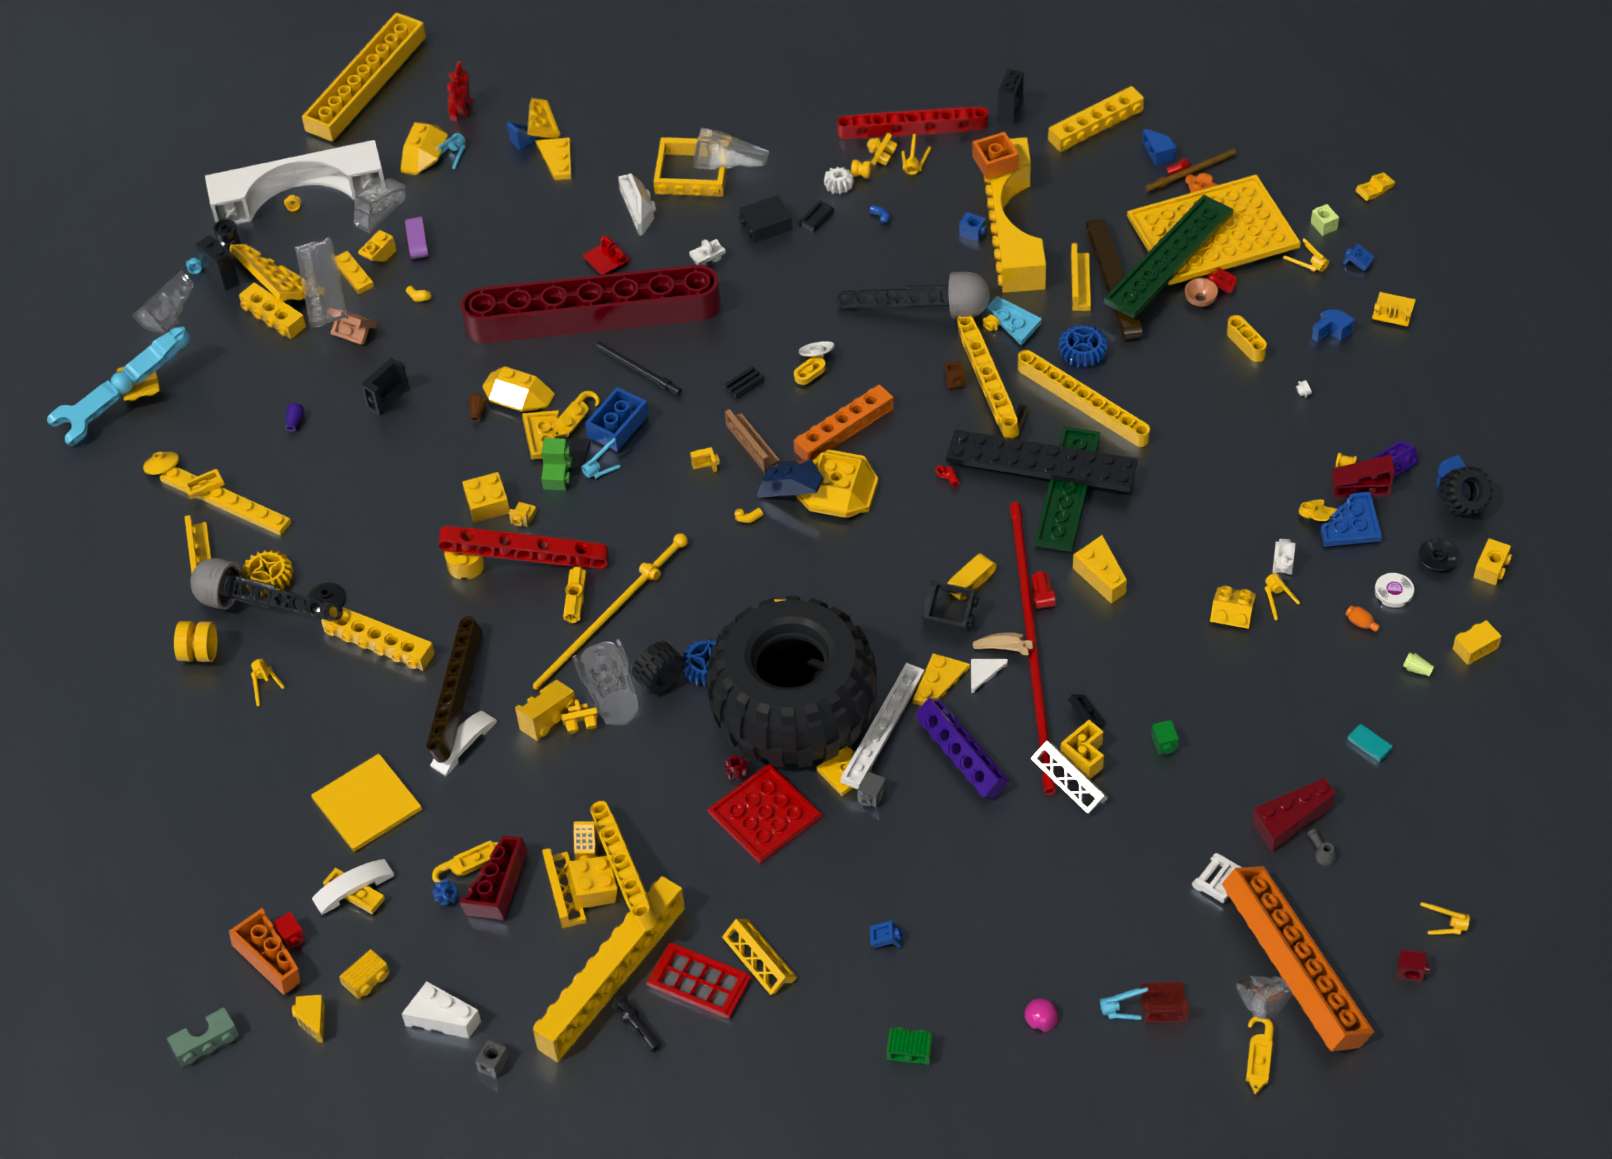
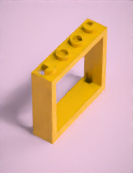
M661 137L654 176L655 194L723 196L730 155L729 140ZM665 154L719 156L721 161L718 180L661 178Z

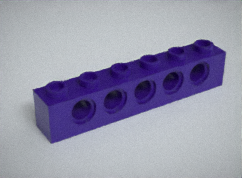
M928 697L915 714L919 724L929 731L931 738L939 743L942 751L947 756H950L954 761L955 767L966 775V780L976 787L977 793L981 797L997 798L1010 780L942 700Z

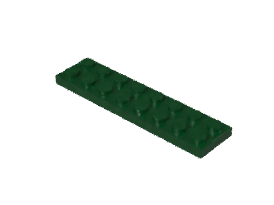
M1064 426L1059 446L1097 452L1100 432ZM1050 479L1034 546L1072 552L1088 485Z

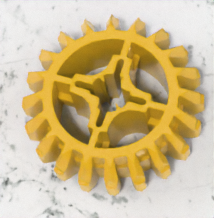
M273 549L270 552L264 550V553L257 551V555H251L250 560H245V565L242 566V577L276 585L277 589L284 590L285 586H289L290 581L293 580L291 561L285 554L282 555L280 551L275 553ZM246 585L249 592H251V588ZM263 589L260 593L262 597L265 594H268V592L265 589Z

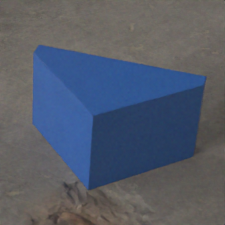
M511 121L507 123L510 141L519 150L540 138V136L527 135L528 126Z

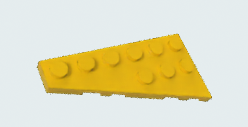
M246 244L230 245L229 251L278 300L325 298V290H317L314 288L315 284L302 281L301 276L282 265L276 266L274 260L261 257V253Z

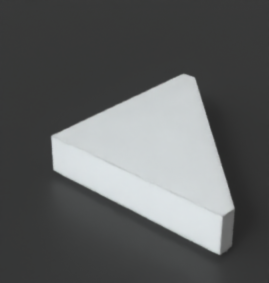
M971 659V693H975L978 687L983 683H987L1000 669L1006 667L1007 659Z

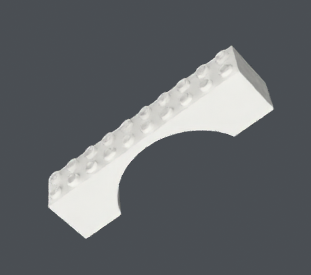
M375 140L205 176L215 222L222 219H231L235 224L252 221L254 214L264 202L282 191L298 186L322 185L333 187L343 191L353 200L387 193Z

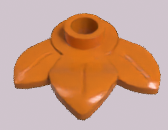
M1201 173L1198 176L1190 174L1185 179V182L1189 185L1190 193L1218 186V184L1212 182L1213 177L1208 173Z

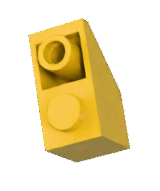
M379 230L358 251V254L372 261L386 262L396 252L394 237Z

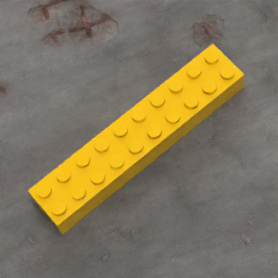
M396 12L303 114L302 120L305 131L333 142L426 38L424 23Z
M663 876L651 885L647 894L657 918V923L652 929L642 930L631 911L627 913L624 922L613 930L612 936L607 942L605 941L601 944L598 953L587 961L586 967L582 972H578L575 975L572 984L561 992L560 998L556 1003H552L545 1016L535 1023L533 1032L539 1051L556 1062L560 1061L685 910L683 892L680 886Z

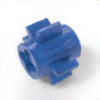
M449 879L435 882L436 887L432 890L435 897L434 901L441 900V905L455 902V897L459 894L456 883L449 884Z

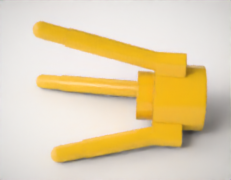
M913 134L910 157L906 160L905 151L901 152L903 170L910 175L922 171V166L931 150L929 146L919 163L918 159L914 157L916 134Z
M1303 238L1305 247L1314 255L1310 260L1312 265L1283 256L1285 260L1306 267L1313 272H1316V270L1322 272L1329 264V260L1320 254L1305 238Z
M1274 573L1266 578L1265 583L1267 586L1264 589L1268 595L1274 620H1278L1272 592L1278 594L1284 590L1297 604H1300V601L1288 589L1279 574Z
M257 659L251 664L253 670L251 676L254 684L256 705L258 707L260 706V696L257 678L269 681L268 676L270 674L282 689L285 688L284 684L273 672L271 666H268L264 659Z
M1424 902L1420 903L1423 907L1451 916L1450 926L1453 929L1428 931L1429 935H1460L1461 930L1467 931L1470 915L1456 913Z

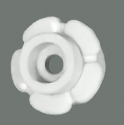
M1298 381L1296 389L1299 395H1304L1307 398V395L1312 393L1307 381Z

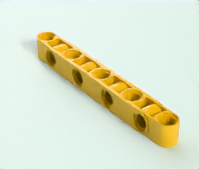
M959 316L957 323L963 347L995 421L999 425L1004 437L1014 439L1019 435L1017 417L980 330L972 316Z
M598 801L591 806L590 812L625 901L639 927L642 930L652 929L657 923V918L621 829L605 801Z

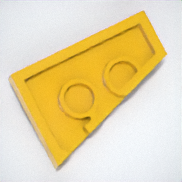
M933 653L914 695L913 704L922 706L928 697L941 699L946 694V691L958 682L959 677L970 669V664Z

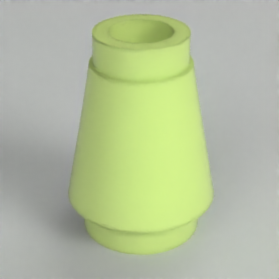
M1410 652L1403 664L1407 671L1428 677L1434 668L1433 665L1418 654Z

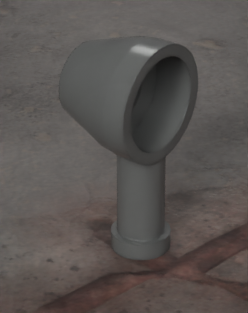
M1316 829L1309 831L1307 835L1317 847L1315 853L1317 862L1322 865L1333 864L1336 860L1334 846L1331 843H1323Z

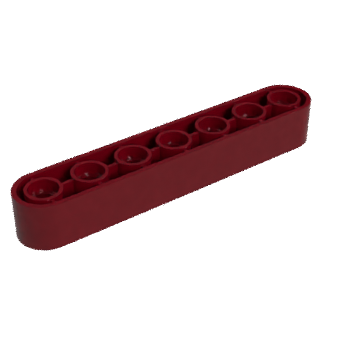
M691 265L481 287L469 291L463 297L461 310L468 337L478 343H494L702 321L716 315L721 304L716 272L704 265Z

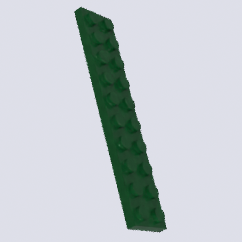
M1203 195L1104 298V304L1134 319L1233 215L1234 209Z

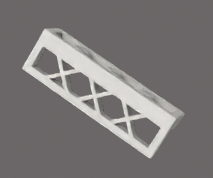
M1046 741L1031 757L1088 814L1100 802L1104 803L1108 799V796L1052 742ZM1044 751L1050 754V764H1043L1038 760ZM1054 766H1062L1065 777L1057 778L1054 775ZM1068 780H1077L1079 782V791H1071L1068 788ZM1090 793L1095 798L1089 807L1083 803V794Z

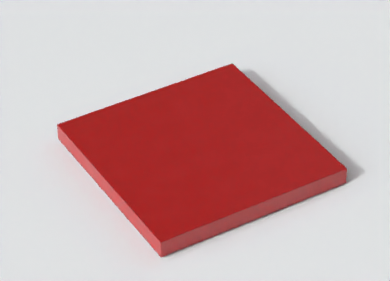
M770 764L708 808V813L759 864L822 818V814Z

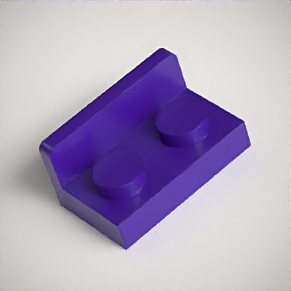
M1402 440L1372 457L1374 459L1392 454L1395 470L1394 477L1419 461L1416 447Z

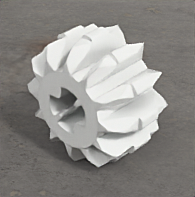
M837 166L836 169L830 168V171L826 172L824 185L828 192L832 191L833 195L835 193L841 195L842 192L847 193L848 190H851L853 176L850 170H846L845 167L838 168Z

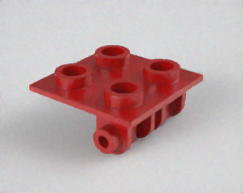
M606 235L600 238L601 245L582 255L600 275H605L631 260Z

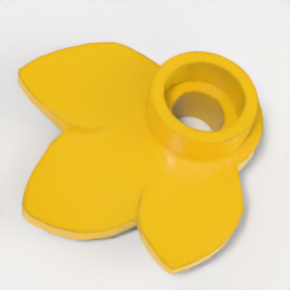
M1323 499L1312 500L1301 504L1299 514L1304 518L1327 521L1337 509L1324 506Z

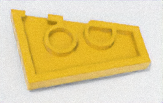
M532 98L529 105L527 135L558 139L560 132L548 101Z
M570 138L536 140V146L540 150L543 159H545L553 179H571Z
M559 410L523 413L522 419L531 460L543 459L541 454L543 439L554 437V429L552 427L558 419Z

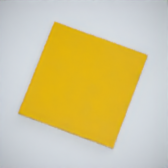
M380 754L375 755L311 795L313 801L353 852H356L422 810L421 805Z

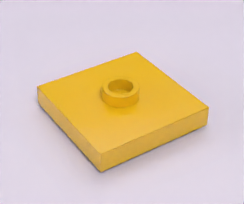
M847 746L839 751L838 756L824 761L816 767L817 772L841 796L853 789V787L841 783V777L855 754Z

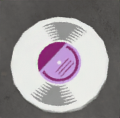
M1387 573L1376 581L1374 591L1376 598H1379L1382 604L1397 608L1405 606L1406 603L1412 600L1414 586L1410 579L1402 574Z

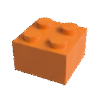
M1005 132L973 141V158L986 180L1019 169V154Z

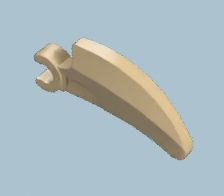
M997 633L974 641L973 648L1006 649L1018 651L1022 655H1029V649H1033V642L1030 640L1023 641L1022 634Z

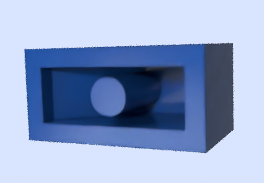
M1148 129L1143 130L1142 142L1155 165L1175 160L1177 147L1169 136Z

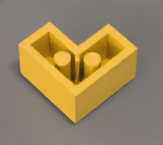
M1088 720L1061 742L1060 751L1089 779L1093 778L1103 769L1104 755L1097 750L1103 745V731Z

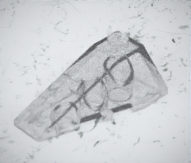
M181 270L142 304L132 316L144 329L163 335L168 333L177 325L178 316L183 310V304L188 298L193 282Z

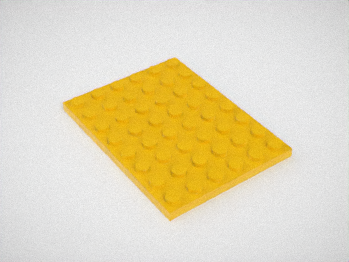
M1257 175L1127 211L1128 219L1149 252L1203 195L1234 209L1233 215L1167 283L1168 285L1210 274L1219 267L1224 270L1300 248L1301 244Z

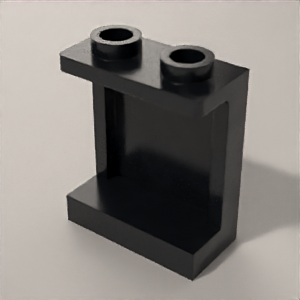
M391 357L361 383L367 408L379 416L385 412L382 401L398 387L406 391L409 389L406 367L401 361H396Z

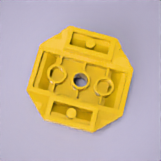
M828 449L812 460L824 480L817 493L796 495L797 499L809 511L844 518L855 516L861 512H869L877 489L878 477L865 456Z

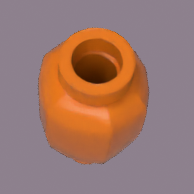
M1351 605L1345 613L1349 621L1359 628H1370L1375 632L1380 628V625L1374 622L1373 616L1360 606L1354 607Z

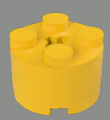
M444 551L448 571L457 579H461V577H467V579L475 578L484 569V556Z

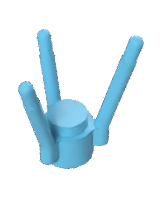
M455 133L437 147V150L443 148L441 154L448 148L453 151L459 150L452 167L453 169L456 168L461 154L466 148L464 145L465 138L459 133Z
M613 438L591 460L581 466L586 477L591 478L594 476L597 479L601 475L620 468V465L599 472L601 467L597 462L616 441V438Z
M1137 988L1113 997L1101 998L1100 1005L1103 1016L1108 1015L1109 1019L1141 1020L1142 1016L1116 1013V1011L1120 1010L1118 1001L1148 992L1149 989Z

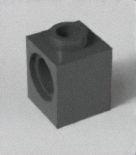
M867 771L857 790L858 801L865 806L877 808L886 791V778Z
M487 1040L475 1060L478 1071L497 1079L509 1058L507 1048L498 1041L494 1043ZM491 1056H497L494 1059H489Z

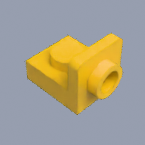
M518 502L515 510L510 509L509 511L510 522L516 526L528 528L537 511L536 506Z

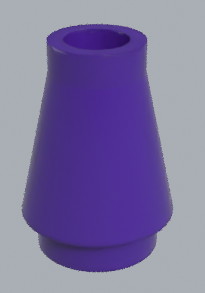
M290 403L287 407L285 428L289 431H296L305 413L304 407L301 404Z

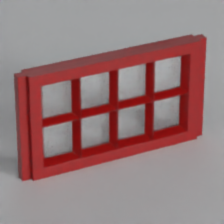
M669 943L647 980L646 985L724 1018H730L752 977L744 971L677 944Z

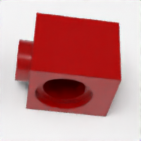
M291 912L272 922L277 935H279L287 950L300 945L302 941L306 940L302 928Z

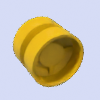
M179 621L174 634V652L177 661L192 662L196 657L198 662H213L218 644L215 623L200 621L196 626L194 621Z

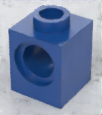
M969 212L965 213L959 223V236L977 242L987 232L986 218Z

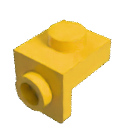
M712 447L690 452L693 469L711 465L713 472H717V465L720 463L718 455L713 453Z

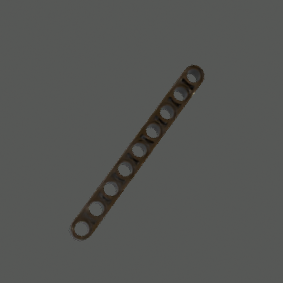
M1105 219L1087 221V234L1106 291L1109 294L1124 278V274ZM1113 308L1123 340L1142 338V326L1138 315L1133 319Z
M472 616L464 617L459 622L426 748L438 763L447 761L451 756L483 634L482 629Z

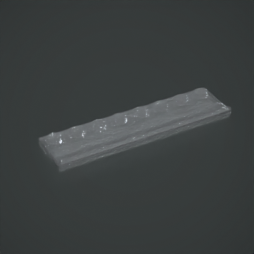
M326 237V241L316 244L314 241L295 247L309 322L312 328L321 327L342 318L349 319L335 250L329 237Z

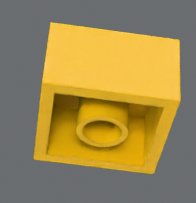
M499 472L462 481L465 497L474 523L509 514L508 500Z
M608 856L568 861L567 879L575 909L616 902L617 886Z

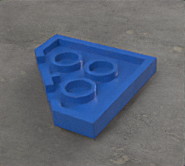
M1370 492L1351 494L1347 501L1332 514L1331 519L1322 525L1320 533L1324 547L1381 541L1382 535Z

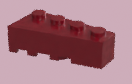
M1323 778L1253 808L1252 823L1271 852H1274L1280 844L1286 843L1291 839L1292 835L1303 830L1309 822L1316 820L1332 808L1335 792L1326 778Z
M502 836L492 851L490 860L481 868L479 877L470 885V891L459 902L465 915L499 920L505 919L528 852L522 837Z

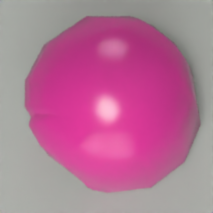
M1039 998L1032 1000L1025 1009V1020L1032 1029L1038 1028L1043 1032H1048L1055 1028L1059 1021L1056 1007L1047 999Z

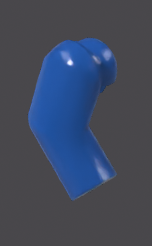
M871 205L870 213L881 216L880 221L888 223L891 214L887 209Z

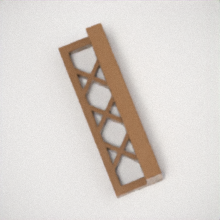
M730 409L725 411L726 426L764 473L767 472L769 467L780 463V459L742 413L735 416Z

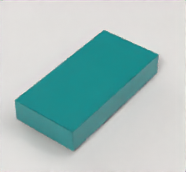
M1362 724L1352 731L1347 739L1378 762H1381L1393 748L1391 744Z

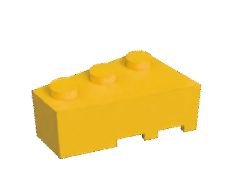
M1103 535L1073 555V569L1111 604L1126 594L1127 579Z
M557 679L540 690L541 694L536 698L531 696L528 698L527 704L515 707L520 730L536 741L542 736L547 735L550 728L562 719L561 715L568 711V707L575 706V692Z

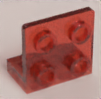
M1183 982L1141 984V989H1149L1148 992L1141 993L1144 1023L1187 1022L1188 1002H1185Z

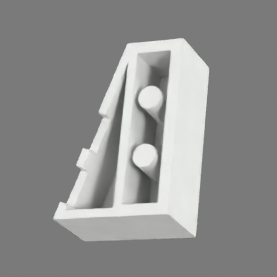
M427 981L402 1013L405 1026L412 1027L413 1025L423 1027L424 1030L443 1031L444 1034L470 1038L481 1023L477 1009Z

